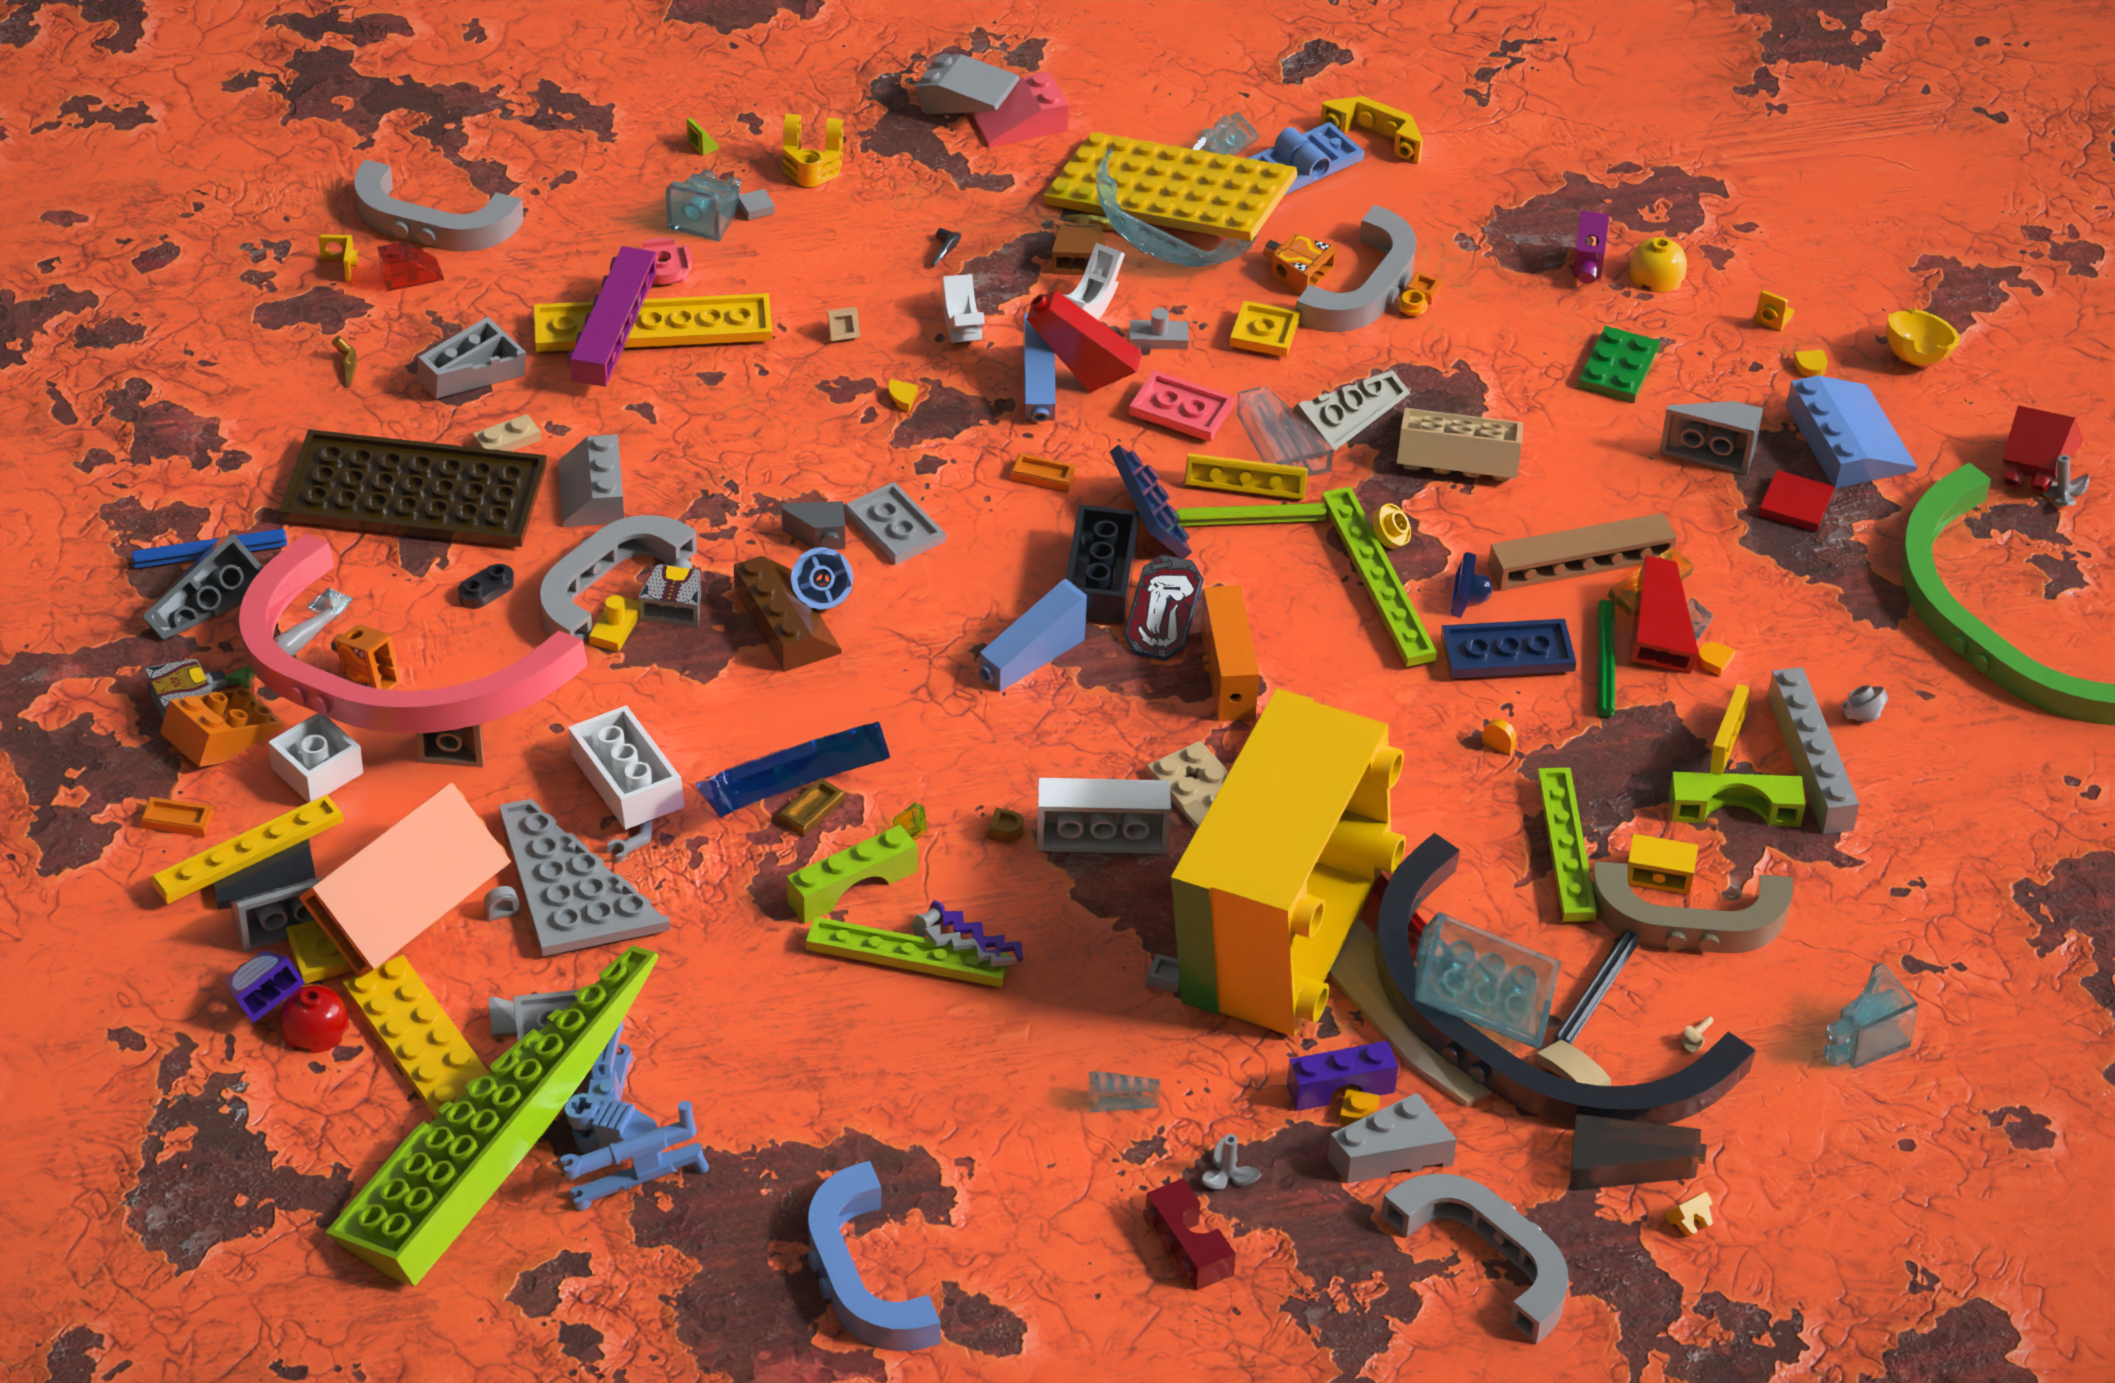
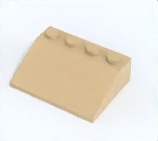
M1405 408L1397 464H1403V468L1410 470H1420L1421 467L1433 468L1434 472L1449 474L1453 470L1461 471L1467 477L1476 478L1480 477L1481 474L1493 475V479L1498 481H1510L1511 478H1517L1523 422Z

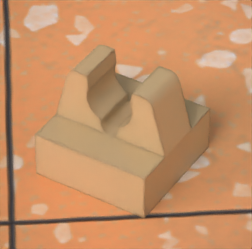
M856 307L826 310L829 339L831 341L860 337Z

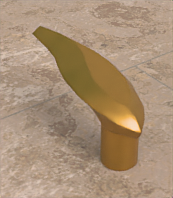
M1078 214L1067 215L1064 219L1073 221L1076 217H1085L1088 219L1089 224L1101 225L1102 230L1118 229L1115 223L1116 217Z
M337 336L331 344L342 353L343 371L346 379V388H348L356 371L357 354L353 346L349 345L341 336Z

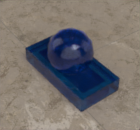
M1470 552L1464 553L1455 573L1450 612L1451 615L1460 618L1469 601L1473 604H1481L1486 602L1493 593V585L1490 579L1483 574H1474L1476 554Z

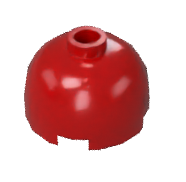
M323 985L300 987L289 995L282 1004L279 1017L280 1030L283 1040L290 1048L295 1049V1046L310 1049V1053L329 1051L342 1042V1035L349 1028V1018L343 999L335 991Z

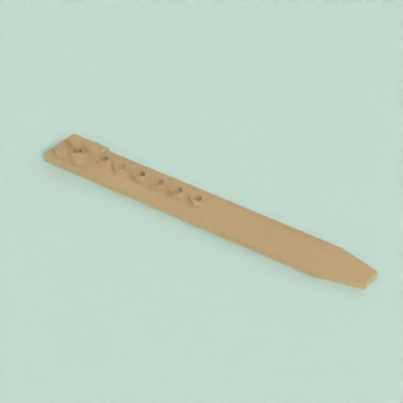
M1201 741L1147 765V774L1152 780H1170V800L1196 829L1200 826L1229 774V771ZM1195 774L1197 775L1198 779H1194L1193 777H1186V775ZM1357 917L1328 976L1404 1061L1425 1079L1465 1107L1494 1094L1482 1084L1476 1083L1469 1075L1455 1065L1449 1064L1442 1056L1422 1042L1395 1012L1378 976L1374 950L1375 934Z

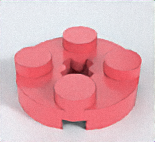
M671 238L650 239L642 244L643 250L656 252L657 274L651 286L674 282L682 283L688 279V273L692 267V257L690 249L685 244L681 247L675 244V240Z

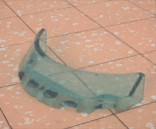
M1107 150L1096 171L1098 197L1109 222L1129 244L1157 260L1189 267L1220 264L1234 259L1251 249L1259 237L1261 229L1251 242L1228 238L1213 251L1200 250L1122 210L1116 199L1117 184L1109 176V165L1114 151Z

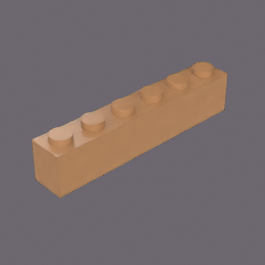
M1659 513L1493 543L1490 547L1488 567L1500 591L1640 566L1643 565L1646 555L1673 560L1677 536L1665 514Z

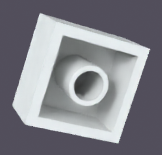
M317 713L268 742L272 770L308 802L331 793L363 774L360 745L325 715Z

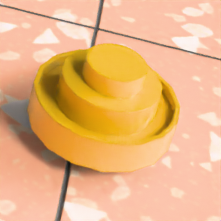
M1385 504L1374 511L1372 516L1373 530L1378 540L1384 546L1390 549H1398L1409 542L1411 527L1408 518L1398 506Z

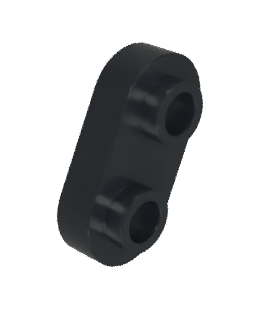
M493 564L463 581L458 587L460 604L469 609H478L509 592L514 587V572L512 568L505 564Z

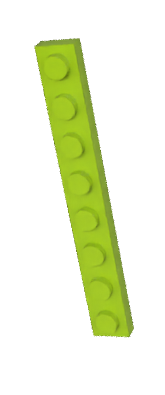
M1351 486L1322 492L1321 501L1326 504L1327 513L1406 667L1436 661L1437 651Z

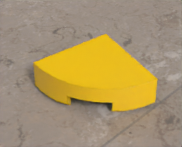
M890 379L889 397L896 402L898 408L909 412L918 394V385Z

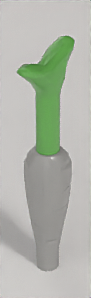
M327 608L317 616L284 631V633H281L273 640L283 651L293 657L327 623L335 618V614L330 608ZM249 664L231 674L225 675L227 685L241 684L245 689H249L251 680L256 674Z

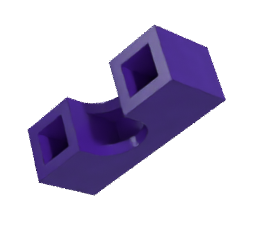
M1388 1041L1289 1059L1287 1087L1296 1111L1329 1105L1332 1093L1339 1087L1348 1084H1356L1359 1092L1380 1096L1395 1093L1398 1064Z

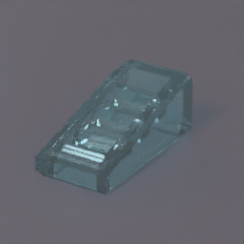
M1088 1072L1087 1094L1090 1112L1159 1107L1160 1081L1159 1079L1108 1072ZM1142 1092H1148V1095H1144V1094H1141V1093H1142Z

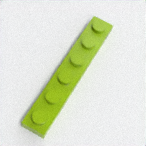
M1538 768L1537 779L1563 922L1596 921L1597 908L1571 768Z
M814 917L806 939V950L1002 987L1009 966H991L990 960L978 962L974 949L953 950L951 944L936 947L929 938L821 917ZM1001 952V956L1010 957V954Z

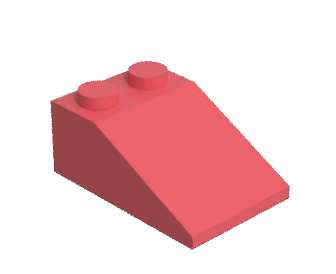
M1044 72L1020 78L996 111L970 112V115L988 147L1068 131L1069 104L1051 73Z

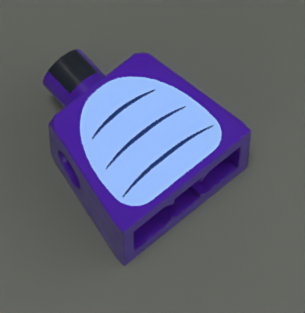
M268 951L259 952L248 962L240 965L225 980L234 998L252 1023L256 1022L305 984L288 957Z

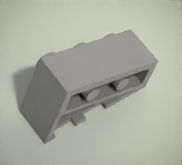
M1415 1093L1331 1133L1328 1161L1347 1184L1389 1177L1390 1172L1410 1169V1172L1413 1173L1422 1171L1423 1166L1441 1164L1442 1167L1453 1166L1457 1139L1419 1094Z

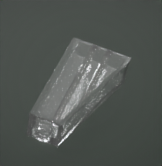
M1267 386L1238 392L1236 414L1264 463L1308 468V476L1331 471L1333 447Z

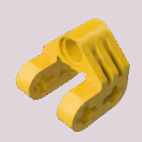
M786 113L783 128V172L803 187H815L839 177L843 159V119H827L825 152H821L820 150L801 149V115Z

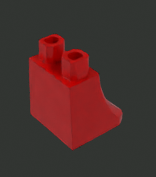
M2018 405L2002 457L2005 465L2003 474L2005 484L2018 487L2021 485L2023 476L2026 475L2032 477L2030 482L2031 489L2047 493L2052 482H2058V456L2068 455L2071 458L2082 444L2083 437L2076 417Z

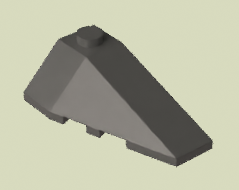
M233 533L222 536L141 617L159 638L164 640L240 606L248 587L263 569V566Z

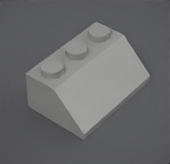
M618 434L587 436L558 460L563 527L606 525L624 518Z
M327 875L230 902L233 923L244 952L287 941L285 927L315 920L299 899V896Z

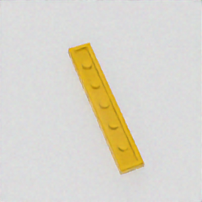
M326 794L152 875V885L165 902L170 904L344 822L343 813Z

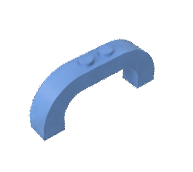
M870 1161L840 1170L819 1187L811 1201L808 1213L810 1251L807 1253L808 1261L812 1272L818 1271L820 1275L819 1286L824 1300L830 1299L838 1319L851 1334L872 1346L886 1350L912 1351L940 1344L941 1322L929 1295L902 1302H890L873 1296L864 1287L840 1229L855 1216L881 1209V1185Z

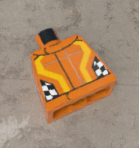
M1292 234L1283 244L1269 240L1263 251L1264 256L1272 259L1271 275L1273 278L1300 295L1309 284L1317 287L1335 269L1337 246L1300 234Z
M359 624L344 634H337L332 639L331 649L338 653L343 673L353 682L384 690H392L402 683L390 634Z

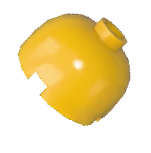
M1662 237L1650 238L1641 242L1634 249L1629 263V276L1641 288L1642 284L1650 286V291L1669 292L1678 289L1681 286V281L1685 280L1687 259L1683 249L1676 242Z

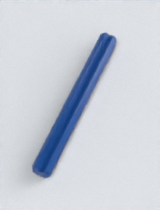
M282 528L235 535L249 552L287 546L286 532ZM220 538L132 551L133 566L139 569L197 560Z

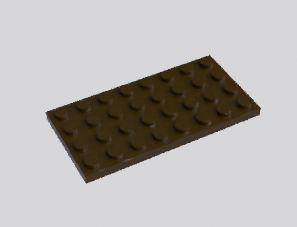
M308 429L278 511L279 520L522 547L547 466V455Z

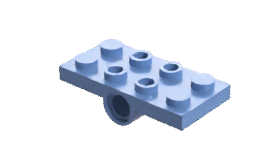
M1328 122L1303 134L1294 127H1288L1277 136L1274 147L1247 159H1257L1258 161L1281 163L1296 167L1297 178L1285 193L1286 195L1364 160V150L1331 122Z

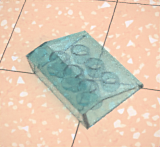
M1438 912L1423 928L1416 956L1415 1000L1539 1050L1543 1043L1561 961Z

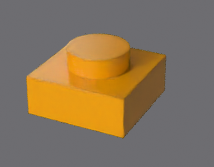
M1346 1089L1339 1124L1350 1125L1377 1112L1380 1095Z

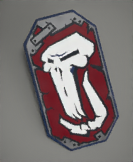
M1162 554L1143 566L1124 632V637L1135 655L1166 661L1185 649L1204 581L1192 560Z

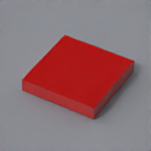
M1776 470L1760 506L1759 515L1817 532L1833 496L1835 486Z

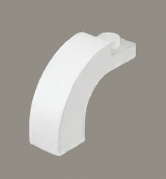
M1095 243L1082 280L1071 294L1064 296L1098 320L1105 312L1116 291L1119 282L1115 280L1125 253Z
M972 274L943 276L940 280L941 294L950 341L955 343L983 340L981 328L985 324L984 313H977Z

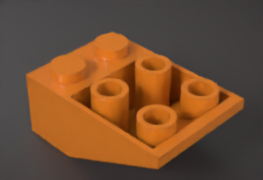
M236 688L230 691L211 692L205 695L186 696L185 698L170 700L160 734L198 767L228 761L280 729L283 721L272 713L270 708L259 702L250 691L244 688Z

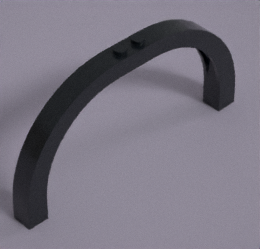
M1434 832L1413 850L1392 875L1380 905L1374 942L1378 976L1388 1000L1406 1026L1422 1042L1442 1056L1449 1064L1455 1065L1469 1075L1476 1083L1482 1084L1509 1103L1534 1115L1574 1127L1610 1131L1641 1130L1674 1123L1701 1112L1721 1099L1750 1072L1756 1049L1729 1031L1702 1057L1680 1072L1656 1081L1636 1085L1601 1086L1579 1083L1554 1076L1527 1064L1449 1010L1424 983L1411 956L1408 943V925L1421 903L1456 872L1460 849Z

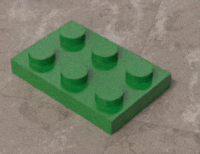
M1605 326L1579 378L1578 388L1635 403L1660 350L1661 341Z

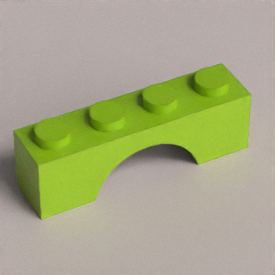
M1672 772L1669 789L1671 822L1704 823L1707 816L1715 809L1734 805L1755 811L1766 821L1768 826L1801 827L1805 809L1802 776L1724 773L1719 775L1713 773Z
M901 825L891 828L788 875L787 903L804 924L814 920V917H821L833 911L841 895L849 887L862 879L875 876L882 877L890 885L916 873L918 868V845Z

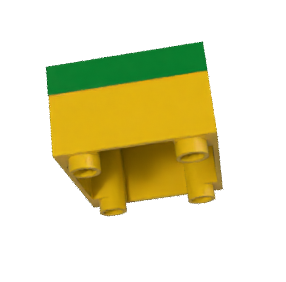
M1279 688L1275 689L1171 876L1181 1000L1183 1004L1217 1015L1223 1013L1294 1037L1304 1019L1316 1023L1321 1018L1329 995V985L1324 983V980L1381 871L1394 874L1400 866L1406 847L1405 835L1391 831L1390 789L1395 786L1400 776L1404 761V751L1389 746L1387 723L1314 702L1313 698Z

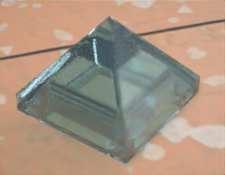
M326 587L308 606L309 609L318 613L330 608L335 614V620L349 606L353 598Z
M1691 597L1687 605L1695 638L1698 641L1715 615Z

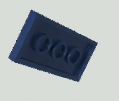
M1118 444L1109 452L1148 532L1180 558L1185 559L1192 553L1187 543L1189 535L1178 524L1179 515L1168 504L1169 495L1157 482L1159 475L1151 465L1147 464L1144 466L1134 451L1127 452Z
M1565 618L1442 625L1441 637L1451 678L1574 672L1576 670L1577 662Z

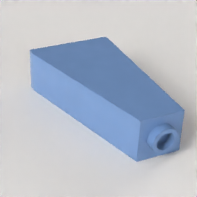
M1024 313L1023 377L1025 420H1034L1036 422L1055 420V352L1026 320L1028 313Z
M1067 579L1057 584L980 652L979 675L983 681L988 684L990 683L1001 692L1085 640L1087 595Z

